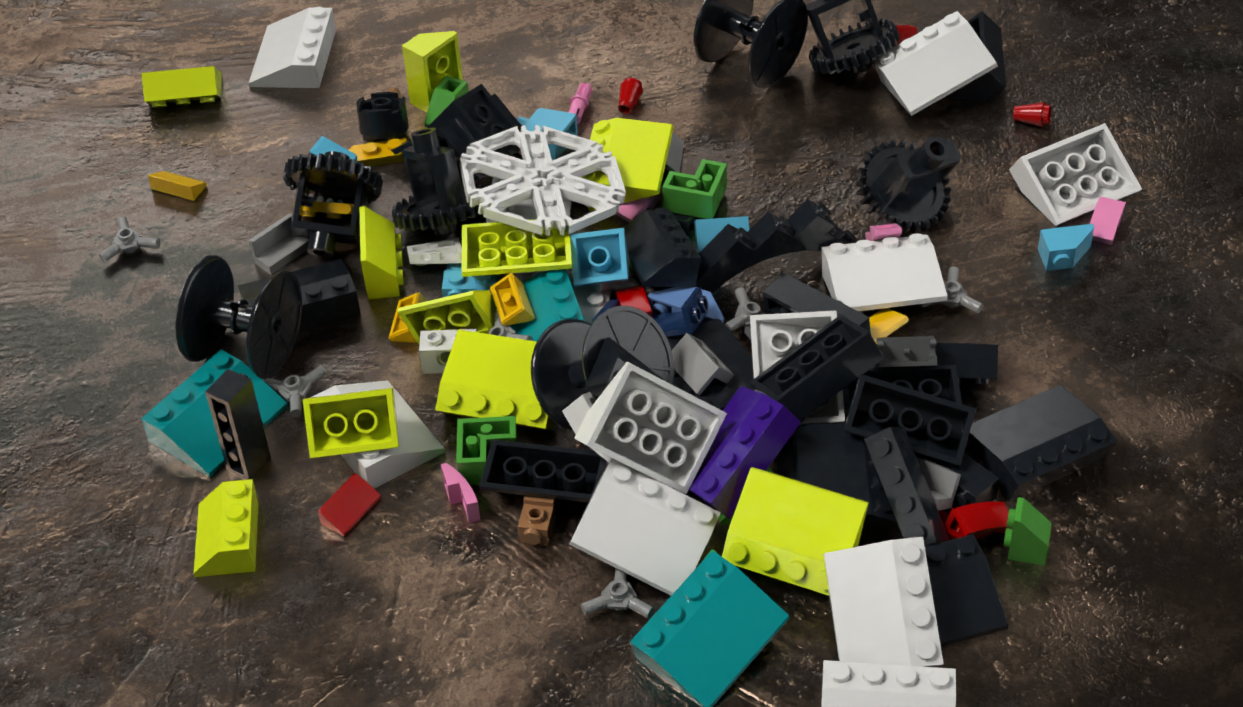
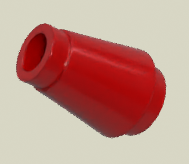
M626 78L620 84L618 110L623 114H630L643 94L642 83L638 79Z
M1045 102L1015 106L1013 119L1014 121L1040 127L1049 125L1052 113L1051 105H1045Z

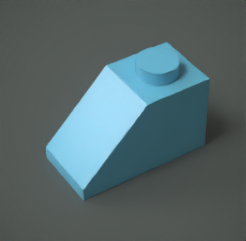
M1086 224L1040 230L1038 252L1046 271L1073 268L1091 247L1094 225Z

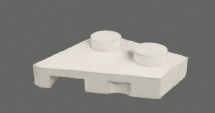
M459 238L407 246L410 264L423 266L427 264L462 263V247Z

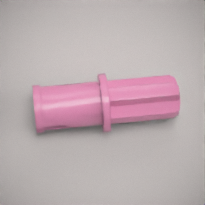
M581 83L575 96L570 100L571 106L568 112L576 114L577 124L581 122L584 111L589 107V98L593 91L590 83Z

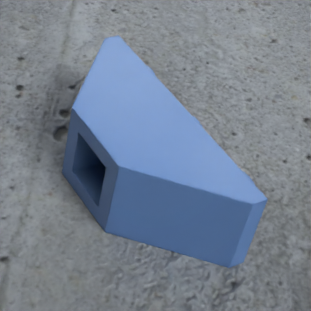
M672 287L649 293L647 299L652 315L682 311L681 307L696 287ZM701 289L703 296H706L709 309L700 324L718 318L724 324V317L711 292Z

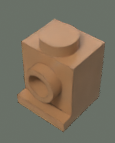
M525 495L518 523L519 542L549 546L556 520L554 499Z

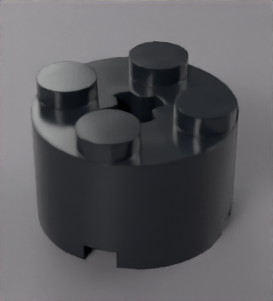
M376 92L371 94L370 99L364 100L363 96L357 100L359 130L361 135H363L364 141L371 142L386 138L388 140L402 139V134L409 128L406 98L404 96L401 99L398 93Z

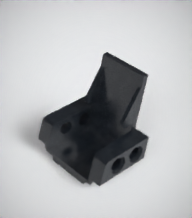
M480 84L454 100L427 128H436L440 146L454 150L461 184H463L459 165L462 153L466 154L467 147L471 143L518 126V130L521 132L522 125L496 94L491 95ZM411 138L391 151L396 155L402 152L403 149L413 146ZM507 145L494 151L513 156L521 150L517 145ZM475 173L473 175L474 180H478L486 174Z

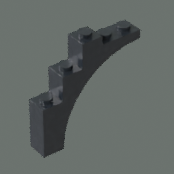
M807 199L788 219L782 215L777 217L768 211L748 232L741 227L737 229L727 224L699 253L701 260L696 287H701V289L713 294L728 280L764 260L799 251H822V247L830 246L833 243L851 244L856 243L857 239L849 230L843 231L839 229L830 219L829 215L831 212L822 203L816 204Z

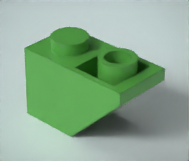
M446 76L434 89L424 122L425 127H428L454 100L469 92L467 81Z
M1021 497L1017 498L1016 509L1009 508L1007 527L1012 529L1006 528L1003 546L1009 547L1008 560L1045 566L1052 523L1026 499Z

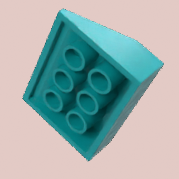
M566 269L539 272L522 282L535 319L508 326L516 334L530 335L533 341L537 342L541 334L555 322L564 319L584 320Z
M223 350L216 353L141 418L150 443L208 477L217 472L225 464L205 391L227 369L238 374H245L252 380L264 428L288 407V403L261 378L257 377L246 364Z
M712 550L635 635L630 644L638 661L699 706L713 707L790 617L742 571Z

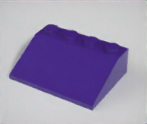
M740 386L723 409V412L727 413L688 490L689 493L713 509L721 512L728 519L735 513L750 468L754 467L766 471L801 423L784 405L763 393Z

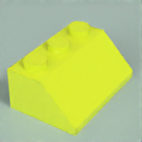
M457 32L422 33L402 45L410 104L427 113L434 89L446 76L463 80Z
M215 66L141 73L144 102L149 105L152 104V108L166 107V103L176 102L177 106L190 105L191 100H200V103L215 102L214 98H221L222 72Z
M365 206L359 207L361 265L367 298L369 300L400 296L399 285H404L403 270L399 269V267H403L402 251H398V249H402L401 233L396 234L395 224Z
M474 290L400 307L397 312L420 345L421 331L476 329V332L489 334L491 328L495 326L494 311L497 308L489 290Z
M393 387L303 399L310 458L399 447Z
M253 479L222 482L199 503L194 577L255 572L259 501Z

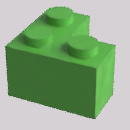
M702 159L695 175L670 171L662 187L663 208L673 213L713 219L727 188V163Z
M516 416L457 419V471L466 479L470 486L480 485L492 439L518 442Z

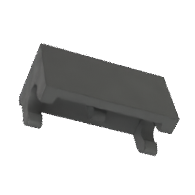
M934 336L876 338L877 347L884 358L877 363L878 367L937 365L936 339H934Z

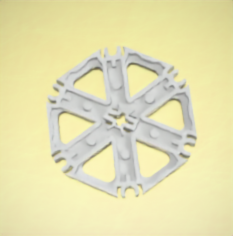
M522 125L521 132H519L518 126L476 141L471 143L467 147L466 154L462 153L459 166L467 203L470 202L471 207L479 205L478 213L480 215L484 214L483 217L542 235L543 228L547 236L550 235L551 229H557L560 235H564L565 228L568 230L569 235L615 215L619 211L620 204H623L626 191L615 155L612 156V152L603 153V145H598V142L543 125L542 132L538 125H535L534 131H528L526 126ZM556 144L575 150V152L552 160L548 145ZM507 145H517L521 150L523 160L495 152L494 150ZM594 171H602L607 175L610 186L580 177ZM475 173H484L491 177L503 179V181L483 189H476L473 175ZM532 197L537 219L526 220L522 216L509 212L504 213L502 210ZM562 199L593 207L596 211L579 219L572 220L566 215Z

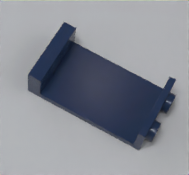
M701 287L695 288L681 307L682 311L652 316L666 337L690 334L696 330L709 309L706 296H703ZM619 300L607 301L592 319V322L604 311L620 306Z

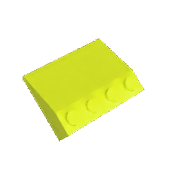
M623 118L601 120L594 124L590 140L598 142V145L602 144L603 153L610 151L612 156L615 155L626 191L624 203L659 194L674 129L672 124ZM594 171L580 177L610 186L607 175L602 171ZM587 207L590 212L596 210L593 207Z
M501 222L462 225V277L572 269L570 234L568 235L566 228L564 235H560L557 229H551L550 235L547 236L544 233V228L542 235Z
M458 329L440 381L435 410L470 418L516 416V423L519 426L553 431L555 422L540 406L531 380V359L537 342Z
M751 467L727 532L722 557L735 566L829 596L824 553L858 547L869 502Z

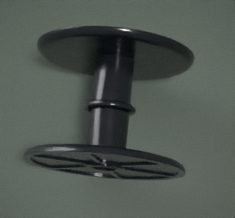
M705 0L696 20L693 37L694 50L700 60L707 63L721 60L734 49L741 39L744 45L751 44L748 72L755 86L763 89L769 88L787 74L800 53L807 32L808 13L803 0H781L767 13L762 22L759 21L758 16L751 17L754 0Z
M219 255L204 257L189 274L178 303L175 329L177 345L181 355L190 362L202 361L215 351L227 328H230L234 334L247 332L246 351L252 372L261 379L274 377L290 356L300 328L302 292L297 277L289 271H281L274 274L262 287L253 306L249 305L245 299L238 302L234 301V280L227 261ZM239 308L245 309V310H242V311L238 312V309H239Z
M616 306L601 313L592 324L580 319H564L550 325L539 337L531 359L532 385L536 398L544 412L558 425L573 430L562 410L581 395L590 392L585 386L604 340L607 337H610L661 378L673 385L674 361L671 347L665 333L651 316L635 307ZM591 393V395L596 401L598 397Z

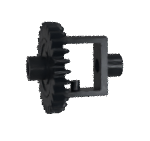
M816 0L807 4L805 8L818 40L817 46H813L809 54V60L814 72H822V74L829 72V74H832L836 71L841 73L844 69H847L851 73H859L869 69L873 65L872 60L879 59V55H885L886 51L892 50V46L897 45L900 35L896 25L888 19L884 20L881 18L878 21L871 0H861L864 11L858 13L857 17L860 23L865 21V26L862 27L857 22V28L852 29L848 25V32L845 33L842 29H839L840 35L835 36L834 33H831L832 40H828L818 15L851 0Z
M436 128L414 131L410 134L413 146L402 150L413 196L410 195L408 201L402 199V203L397 202L393 206L392 217L395 227L405 231L410 229L416 231L420 228L423 231L432 227L434 235L437 236L454 233L460 229L458 221H467L466 218H474L476 214H479V205L471 207L470 202L467 203L454 150L440 146ZM475 184L476 189L485 188V186Z
M930 137L921 147L914 149V143L905 148L904 140L900 141L897 146L895 140L890 141L889 144L883 142L879 146H874L863 157V160L858 165L859 170L855 174V176L859 177L855 185L861 187L856 193L857 195L865 196L860 203L861 205H870L866 212L868 214L876 212L874 220L878 221L883 218V225L891 223L901 226L903 234H906L909 230L916 234L919 230L925 232L929 227L933 228L944 217V214L949 209L948 204L951 201V197L948 195L952 189L951 187H945L950 179L945 177L961 161L957 148L949 138L943 140L939 137Z
M329 151L324 155L319 153L318 156L309 153L308 156L300 154L299 157L293 156L292 159H288L285 162L283 180L287 186H290L291 190L296 189L289 229L291 235L310 238L308 253L323 258L333 257L336 242L356 245L360 229L359 207H362L365 202L367 204H370L372 201L375 202L380 197L383 186L382 176L378 175V171H373L371 166L364 167L362 162L354 163V159H350L348 155L336 151ZM319 196L323 197V202H327V199L331 198L333 203H337L339 199L342 200V203L347 204L348 200H350L351 204H354L350 228L301 221L304 206L313 207L314 201Z

